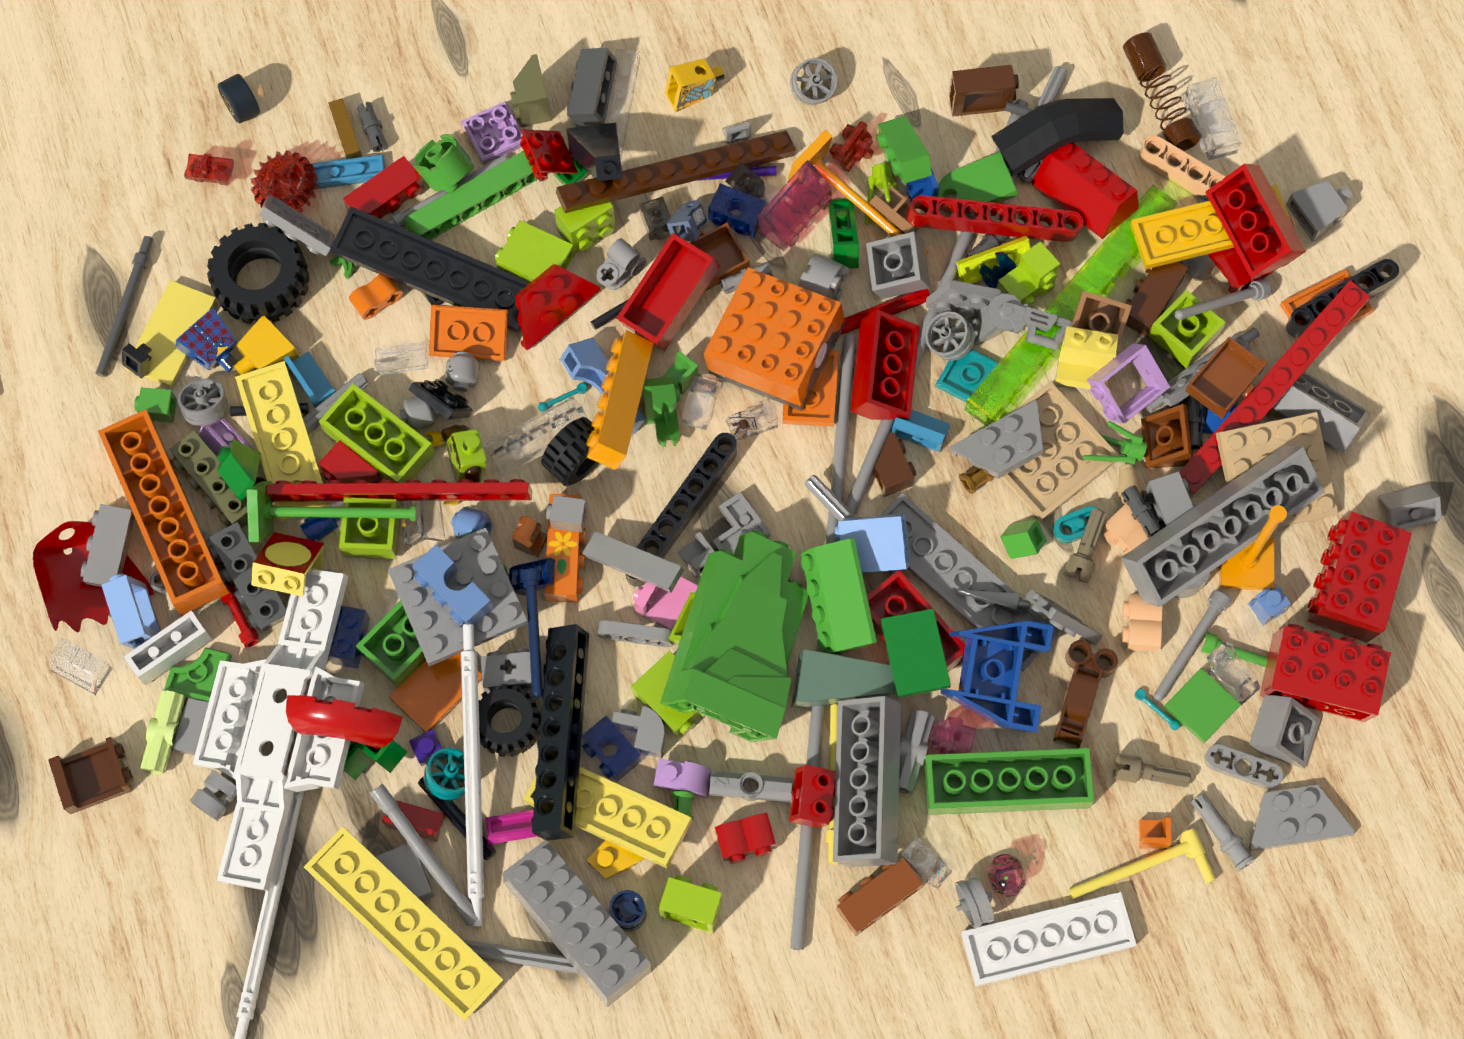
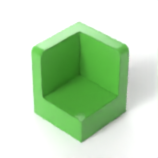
M678 351L675 354L676 362L663 377L673 376L674 386H679L680 394L683 395L699 377V369L695 362Z
M1037 519L1012 523L1000 536L1011 559L1036 555L1047 542Z

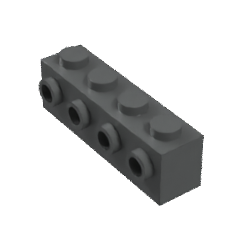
M238 522L210 536L212 544L208 547L216 560L221 558L225 567L221 570L228 583L234 581L238 588L234 594L241 606L247 604L251 612L247 614V617L254 629L259 627L264 632L284 621L287 608L278 592L252 585V568L257 555Z

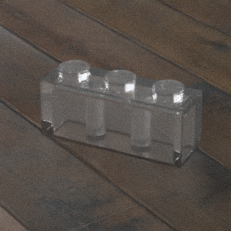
M1217 77L1189 84L1183 96V103L1187 110H1190L1191 118L1201 136L1199 141L1201 151L1203 153L1206 152L1209 161L1236 154L1241 145V139Z

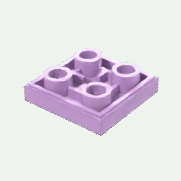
M506 101L461 121L483 165L521 148L520 138L523 134Z

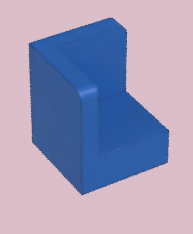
M932 167V176L906 183V189L911 202L915 197L921 195L938 197L939 187Z

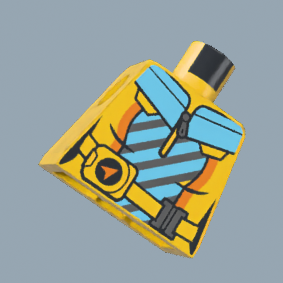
M705 59L670 67L665 95L674 111L678 112L709 98L712 95L714 83L724 80V72L721 66L710 68Z

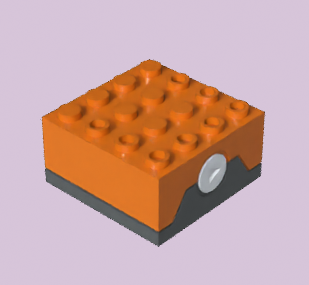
M748 267L703 353L709 374L802 411L845 326L842 304L839 301Z

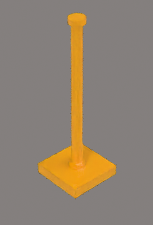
M826 129L792 163L787 183L794 189L811 171L815 170L889 235L893 237L904 234L821 163L828 153L833 137Z
M1273 506L1269 512L1267 522L1255 541L1219 566V588L1262 591L1267 588L1274 589V538H1270L1277 525L1283 522L1287 516V511L1283 506Z

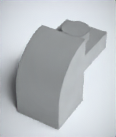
M642 706L640 716H637L636 712L622 709L621 712L614 711L612 718L613 728L637 732L634 745L636 754L662 758L665 731L663 722L655 711L645 706Z

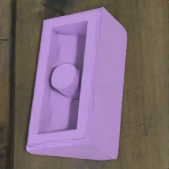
M224 417L210 425L201 426L199 437L216 456L223 446L228 447L233 439L254 449Z

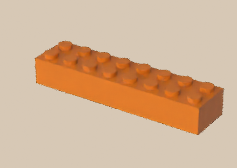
M145 409L99 430L100 438L166 591L180 616L229 594V590L208 547L209 545L156 425L147 410Z

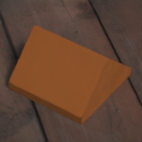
M1181 404L1141 419L1143 441L1147 442L1145 452L1146 467H1184L1192 455L1186 405Z

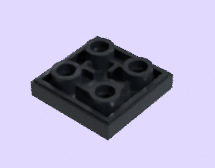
M435 379V381L413 382L408 389L448 420L469 418L473 412L472 408L467 405V399L459 394L453 395L447 390L449 388L448 385L438 379Z

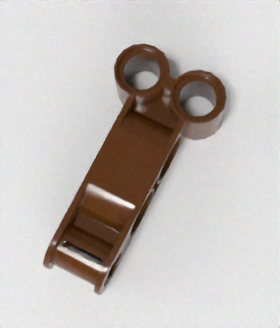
M1081 640L1074 641L1065 656L1067 665L1074 669L1053 738L1054 742L1056 740L1075 745L1076 749L1080 748L1100 679L1112 675L1118 664L1117 654L1113 650L1104 648L1094 654L1092 653L1091 646ZM1075 650L1082 651L1085 654V659H1075L1072 652ZM1105 658L1109 660L1111 667L1102 668L1098 663V659Z

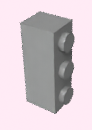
M100 504L99 510H95L92 525L95 526L94 534L89 536L86 550L90 552L87 562L84 561L81 567V577H84L83 582L86 584L102 587V584L109 582L111 577L123 574L135 520L132 510Z

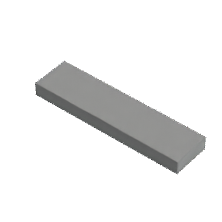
M596 531L582 553L586 558L672 593L684 572L682 566Z

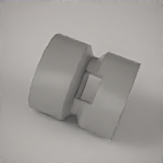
M212 770L204 781V789H198L189 801L208 816L219 821L227 810L226 803H232L237 797V790L232 782ZM219 791L217 797H215L213 794Z

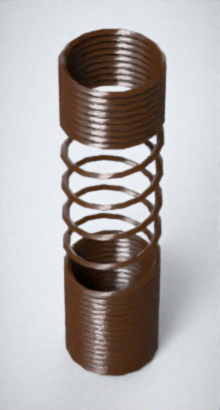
M1142 32L1132 36L1124 43L1123 50L1137 80L1140 81V86L1146 88L1144 95L1151 99L1150 107L1156 110L1155 118L1162 121L1160 128L1163 130V135L1167 142L1182 151H1187L1194 147L1201 139L1192 118H1181L1169 124L1165 129L1162 127L1164 121L1183 115L1187 108H1178L1169 113L1164 119L1157 116L1159 110L1178 104L1182 97H1173L1158 108L1152 106L1154 99L1170 95L1176 90L1177 86H1168L1160 90L1153 97L1147 95L1149 88L1161 86L1172 77L1169 74L1159 77L1165 72L1167 65L1151 33ZM1164 77H1169L1166 81L1157 85H1153L1158 80ZM1155 79L1148 86H1144L1142 84V82H1148ZM1174 87V89L1168 92L1167 94L1158 96L1163 91ZM1180 98L1177 102L1169 106L1163 107L1168 102ZM1185 109L1182 113L1168 118L1173 113Z

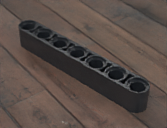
M721 433L715 437L636 548L645 551L648 547L654 546L658 549V552L654 555L664 559L737 455V441L732 434ZM723 444H728L732 449L723 452L719 447ZM709 464L717 467L713 472H708L704 468ZM693 485H700L703 488L697 493L689 490ZM684 505L688 510L684 513H677L675 508ZM664 526H670L673 528V531L669 534H663L660 532V529ZM625 574L627 582L632 586L639 587L646 583Z

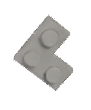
M741 492L719 506V510L732 528L712 541L717 551L725 549L734 553L740 535L752 530L763 532L766 534V538L770 536L771 532Z

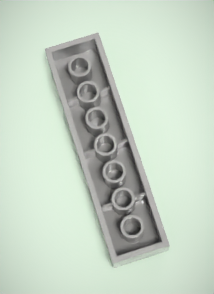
M1284 445L1122 556L1121 560L1143 602L1161 607L1253 543L1267 522L1269 512L1273 506L1280 505L1286 509V520L1325 493L1304 448Z

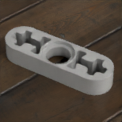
M601 620L598 624L597 636L603 639L658 647L673 646V642L668 639L672 632L670 629Z
M1220 744L1211 746L1204 756L1205 764L1209 769L1264 789L1276 788L1283 779L1282 769L1277 764ZM1220 752L1222 759L1229 760L1231 756L1235 758L1231 762L1230 769H1228L1226 766L1229 762L1220 761L1219 764L1214 763L1215 758L1211 757V755ZM1246 760L1249 762L1251 771L1248 774L1240 773L1236 768L1237 761ZM1257 765L1261 766L1258 770L1259 772L1267 773L1268 770L1273 771L1272 776L1276 777V779L1268 782L1266 781L1267 776L1260 773L1254 778L1253 774L1257 770Z

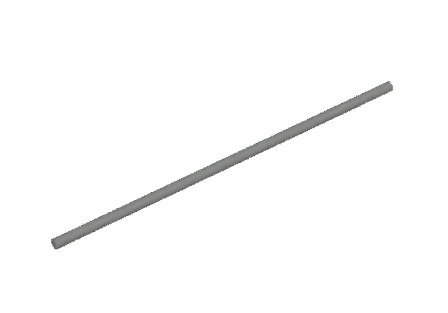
M1018 99L1015 103L1028 107V103L1022 99ZM1011 113L1006 126L1022 116ZM998 147L996 148L995 153L1000 152ZM972 215L968 216L970 219H975ZM960 233L937 289L947 281L955 280L958 272L956 261L964 258L974 233ZM928 308L920 327L915 372L927 346L925 339L927 326L934 317L940 314L936 309ZM881 420L845 504L854 515L857 512L895 420Z

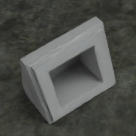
M746 121L722 128L727 144L751 137L750 123Z

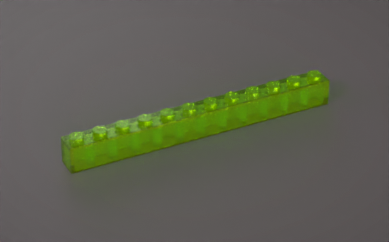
M1152 185L1138 201L1139 209L1112 231L1044 312L1073 321L1082 290L1099 296H1103V294L1108 296L1116 285L1114 283L1118 277L1123 278L1131 268L1129 264L1133 259L1138 261L1141 258L1130 226L1131 220L1173 210L1176 207L1177 201L1155 185ZM1053 324L1047 332L1036 330L1035 333L1054 338L1061 326ZM1027 331L966 401L964 410L985 426L1003 418L1007 413L1005 409L1010 403L1012 405L1017 403L1023 394L1021 390L1025 385L1030 387L1038 377L1037 371L1041 367L1045 369L1054 358L1052 355L1055 352L1054 349L1026 342Z

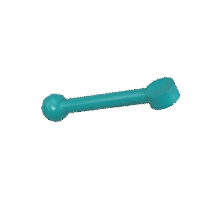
M579 383L576 389L546 403L540 402L538 409L541 412H545L548 407L575 394H585L587 392V385Z
M1138 689L1135 692V698L1139 701L1143 700L1170 724L1172 730L1180 728L1179 721L1172 720L1148 699L1143 689Z

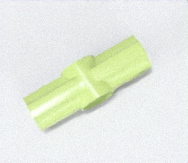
M168 690L161 691L155 716L149 721L146 731L147 746L140 767L142 770L154 774H165L171 749L174 746L180 726L179 720L185 702L184 695Z

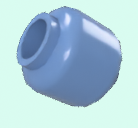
M470 506L463 507L452 518L453 532L459 539L467 532L472 534L483 528L487 529L489 535L492 531V522L488 513Z

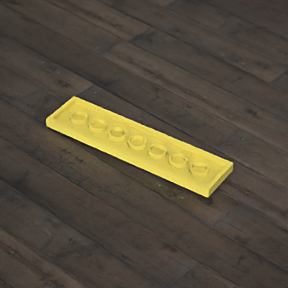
M344 826L304 866L317 881L464 1021L504 980Z

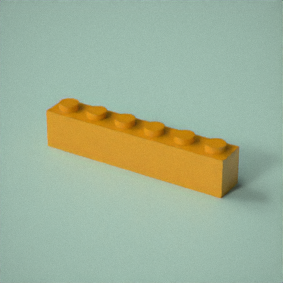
M627 330L621 338L617 337L612 344L611 352H613V356L610 357L606 366V370L609 372L601 385L604 392L600 395L596 404L599 412L593 418L591 426L594 427V431L591 432L586 443L589 446L587 458L614 470L617 469L627 456L654 344Z

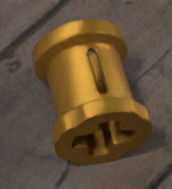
M977 467L966 474L961 473L959 475L962 485L970 494L975 493L976 488L986 481L991 482L994 480V477L988 474L985 469Z

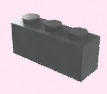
M608 48L580 50L579 59L576 62L575 79L571 85L570 103L567 105V115L577 127L605 123L617 65V59Z

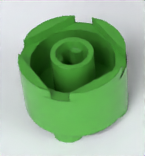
M443 134L440 136L442 140L435 143L432 139L418 151L414 158L417 163L416 165L413 164V167L433 191L445 190L449 193L457 188L458 181L474 169V164L453 135Z

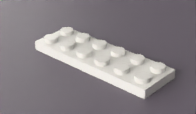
M1121 892L961 932L975 987L1137 946Z

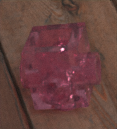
M947 717V720L938 721L934 725L931 732V740H933L931 748L940 750L939 754L971 753L976 728L963 725V720Z

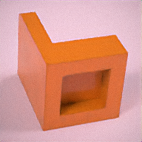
M1165 816L1162 820H1139V849H1167L1171 845V816Z

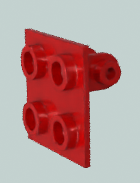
M521 130L523 136L520 138V145L524 150L526 159L529 160V165L533 166L534 177L540 182L547 180L549 173H579L560 131Z

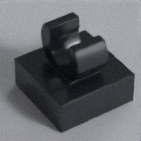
M129 343L122 349V365L142 379L149 373V361L152 357L148 353L152 349L145 343L141 344L137 349Z

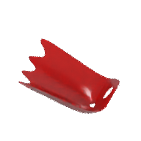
M67 521L47 534L34 548L32 559L35 575L48 617L55 631L58 630L60 621L66 622L76 632L80 631L81 622L86 618L93 619L102 625H106L108 622L110 610L103 588L88 585L83 582L84 577H81L82 564L84 561L87 562L90 552L86 550L89 536L94 534L95 526L92 525V522ZM68 528L74 529L75 532L72 537L66 540L59 539L62 531ZM72 548V552L65 554L63 552L64 549ZM127 555L123 574L145 583L149 595H154V590L148 580Z

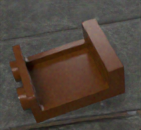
M112 737L106 738V743L62 759L60 756L48 759L65 811L73 814L132 792L130 783L134 782L129 767L124 766L122 758L126 757L121 742L117 743Z

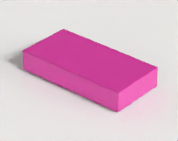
M534 809L486 817L488 844L537 837L532 833L531 827Z

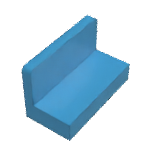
M309 351L294 361H291L288 355L283 358L288 369L315 408L336 392Z
M911 410V418L908 420L896 417L892 433L894 432L898 438L940 453L950 424Z

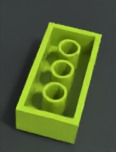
M354 383L350 385L319 420L324 433L336 442L340 440L376 469L385 480H392L395 483H405L406 480H413L435 455L431 442Z

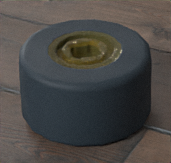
M235 74L218 83L217 87L221 98L236 122L242 123L260 113V108L254 94L240 74Z

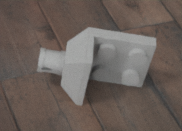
M949 280L926 298V308L936 309L939 313L950 311L956 312L962 317H972V327L975 332L973 345H979L1003 332L991 323L987 310L990 300L996 295L1002 294L1000 289Z

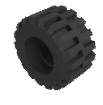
M587 417L578 418L562 428L550 441L541 459L542 466L566 487L582 480L599 464L587 458L589 446L586 443L591 432L594 431V427L591 426L592 422Z
M502 684L500 689H497L496 685L490 687L492 691L490 693L484 691L481 694L482 699L478 700L480 744L487 748L490 753L495 754L497 752L501 757H505L506 754H510L511 757L517 756L516 752L520 750L522 753L526 752V747L528 745L533 746L535 743L534 738L536 736L539 737L540 713L533 697H530L525 689L521 691L519 686L516 685L509 688L508 684ZM505 708L518 710L522 715V720L514 731L499 733L492 729L491 721L498 711Z

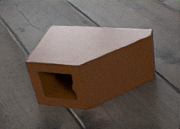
M894 432L888 435L874 471V476L884 497L912 487L914 477L916 476L912 462H907L904 456L906 453L904 443L901 439L897 440Z

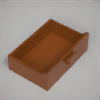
M728 223L706 234L701 231L696 241L689 242L713 257L721 266L705 291L720 284V279L740 273V270L744 268L746 270L748 267L750 268V260L732 233Z
M1229 336L1189 382L1185 392L1223 419L1242 396L1247 397L1254 389V381L1264 371L1268 362L1259 359Z

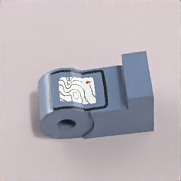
M689 201L674 213L667 222L670 234L674 233L687 242L698 239L700 236L698 229L707 222L700 201ZM678 225H679V232H677V230H676V226H678Z

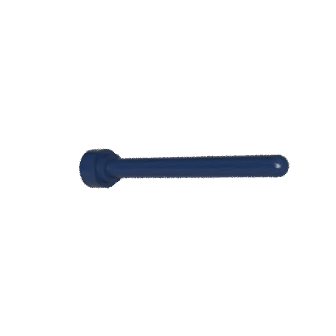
M525 569L520 571V582L526 588L532 695L535 698H540L543 690L537 587H539V582L542 581L541 570Z

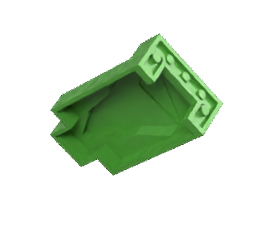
M752 530L740 535L734 553L720 549L708 554L660 704L682 713L696 711L731 726L729 733L750 742L777 739L786 710L792 680L787 674V664L809 596L807 590L801 588L802 585L799 582L788 580L797 553L789 549L788 544L781 541H772L766 538V534L763 532Z

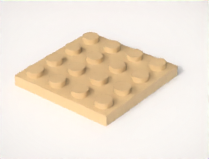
M1049 382L1014 410L1016 411L1036 400L1043 454L1001 477L1040 522L1045 520L1115 463L1110 461L1084 460V455L1119 456L1052 382Z
M1317 412L1216 433L1226 485L1284 445L1304 448L1325 493L1284 520L1276 528L1338 515Z

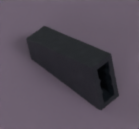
M616 122L566 128L570 154L597 181L623 178Z

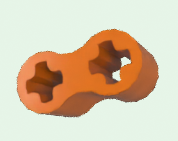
M379 274L368 284L355 289L350 294L349 300L360 316L367 320L377 315L383 308L396 303L402 297L403 292L394 280Z

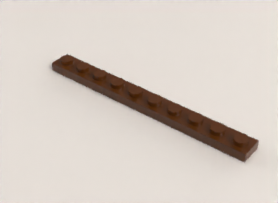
M786 130L622 171L623 178L597 181L595 178L559 186L556 189V195L564 213H569L792 157L796 153V148Z

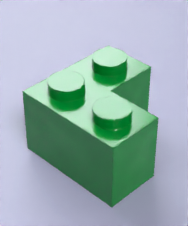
M394 740L385 747L378 749L350 741L343 771L356 780L369 763L374 760L391 773L407 754V751Z

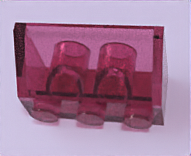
M808 160L758 215L761 235L783 252L788 246L793 247L797 243L802 230L810 228L816 220V214L821 209L825 210L832 201L831 186Z

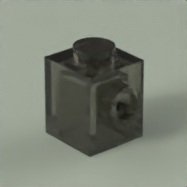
M663 196L639 204L640 216L650 241L667 238L670 235L667 222L671 219Z

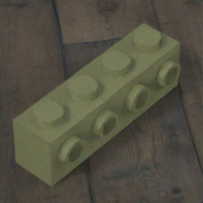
M194 430L169 449L174 456L171 462L180 472L185 470L189 474V477L186 478L195 490L200 488L205 493L202 498L211 509L215 506L221 512L218 517L226 527L238 522L241 528L248 524L247 495L243 500L236 497L217 471L219 460H217L216 455Z

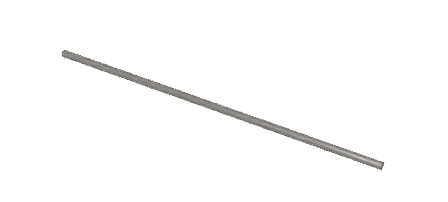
M845 335L843 342L830 489L841 502L843 501L857 337L854 335ZM830 511L828 512L826 544L837 542L835 526H838V520ZM817 637V648H816V651H817V652H821V649H820V647H819V645H818V637ZM825 705L811 706L806 765L820 767ZM801 825L790 942V949L804 950L814 836V827Z

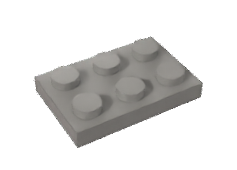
M271 194L268 195L259 216L263 217L262 220L271 227L277 226L284 230V234L288 238L305 243L306 247L314 254L319 255L321 253L326 256L330 251L335 234Z

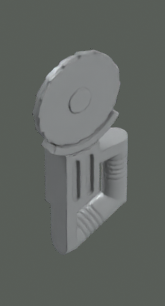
M1002 293L996 295L990 300L987 307L988 317L996 328L1002 331L1013 330L1016 333L1023 327H1028L1026 342L1057 350L1063 343L1066 327H1071L1072 321L1057 317V315L1030 308L1027 303L1022 305L1020 300L1010 294ZM1053 324L1061 326L1054 338L1035 333L1036 330L1047 332Z

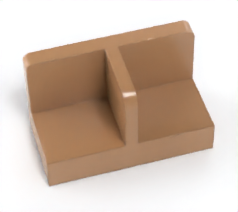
M889 187L891 201L887 202L885 194H883L880 198L875 195L869 202L872 207L904 234L916 233L920 229V227L912 226L906 217L911 204L910 198L907 195L904 197L895 188ZM915 209L916 212L924 214L920 209Z

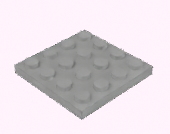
M486 528L439 547L454 562L457 569L449 578L447 587L458 591L466 588L473 582L491 600L493 608L474 625V647L528 624ZM423 554L388 569V572L428 665L432 666L464 651V623L459 626L449 615L452 611L446 605L441 607L432 598L431 595L434 592L428 586L422 588L413 576L416 574L412 565L425 555Z

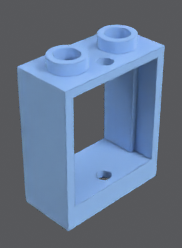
M118 574L111 577L109 582L102 584V588L120 644L135 649L159 633L161 629L147 585L125 574Z

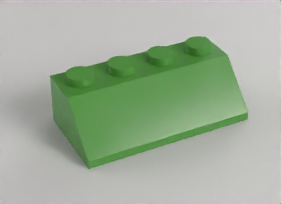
M855 538L816 546L802 552L801 566L805 572L807 593L811 600L812 618L816 624L818 645L821 652L833 655L843 654L877 643Z

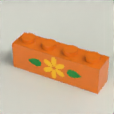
M549 494V504L553 503L554 495L582 499L581 494ZM548 519L545 598L547 602H578V595L583 594L584 579L579 578L580 569L585 567V556L580 553L581 544L586 542V528H583V533L552 529Z

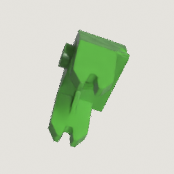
M673 376L645 379L643 392L647 424H655L657 442L662 447H666L667 440H671L673 446H676L680 441L677 416V402L681 401L679 386H674Z

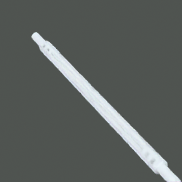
M464 624V651L461 652L468 899H471L472 907L478 917L471 926H483L484 870L477 651H474V624L468 626Z
M305 791L293 794L270 889L265 891L236 1016L239 1020L234 1039H246L249 1022L254 1017Z

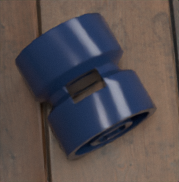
M624 890L614 895L610 901L609 910L611 917L623 931H635L644 924L647 912L644 900L640 894L635 891Z

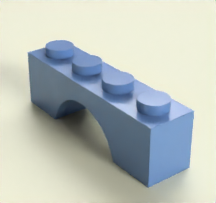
M593 337L569 344L560 358L567 372L573 380L587 382L602 394L604 389L601 388V385L609 372L606 370L608 360L603 350L598 346ZM639 408L632 434L637 432L645 420Z

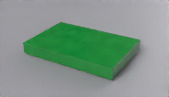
M934 609L882 618L880 620L897 698L951 687Z

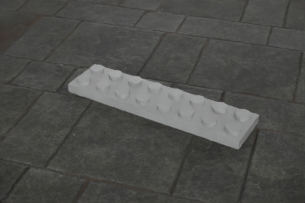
M903 493L881 514L905 513L910 566L907 569L973 628L1021 621H1033L1051 625L1040 614L1031 609V606H1029L1028 612L1017 610V615H1014L984 601L959 594L957 589L960 587L980 591L1015 592ZM1055 627L1053 628L1052 641L1059 634ZM1024 650L1021 671L1023 672L1040 653Z

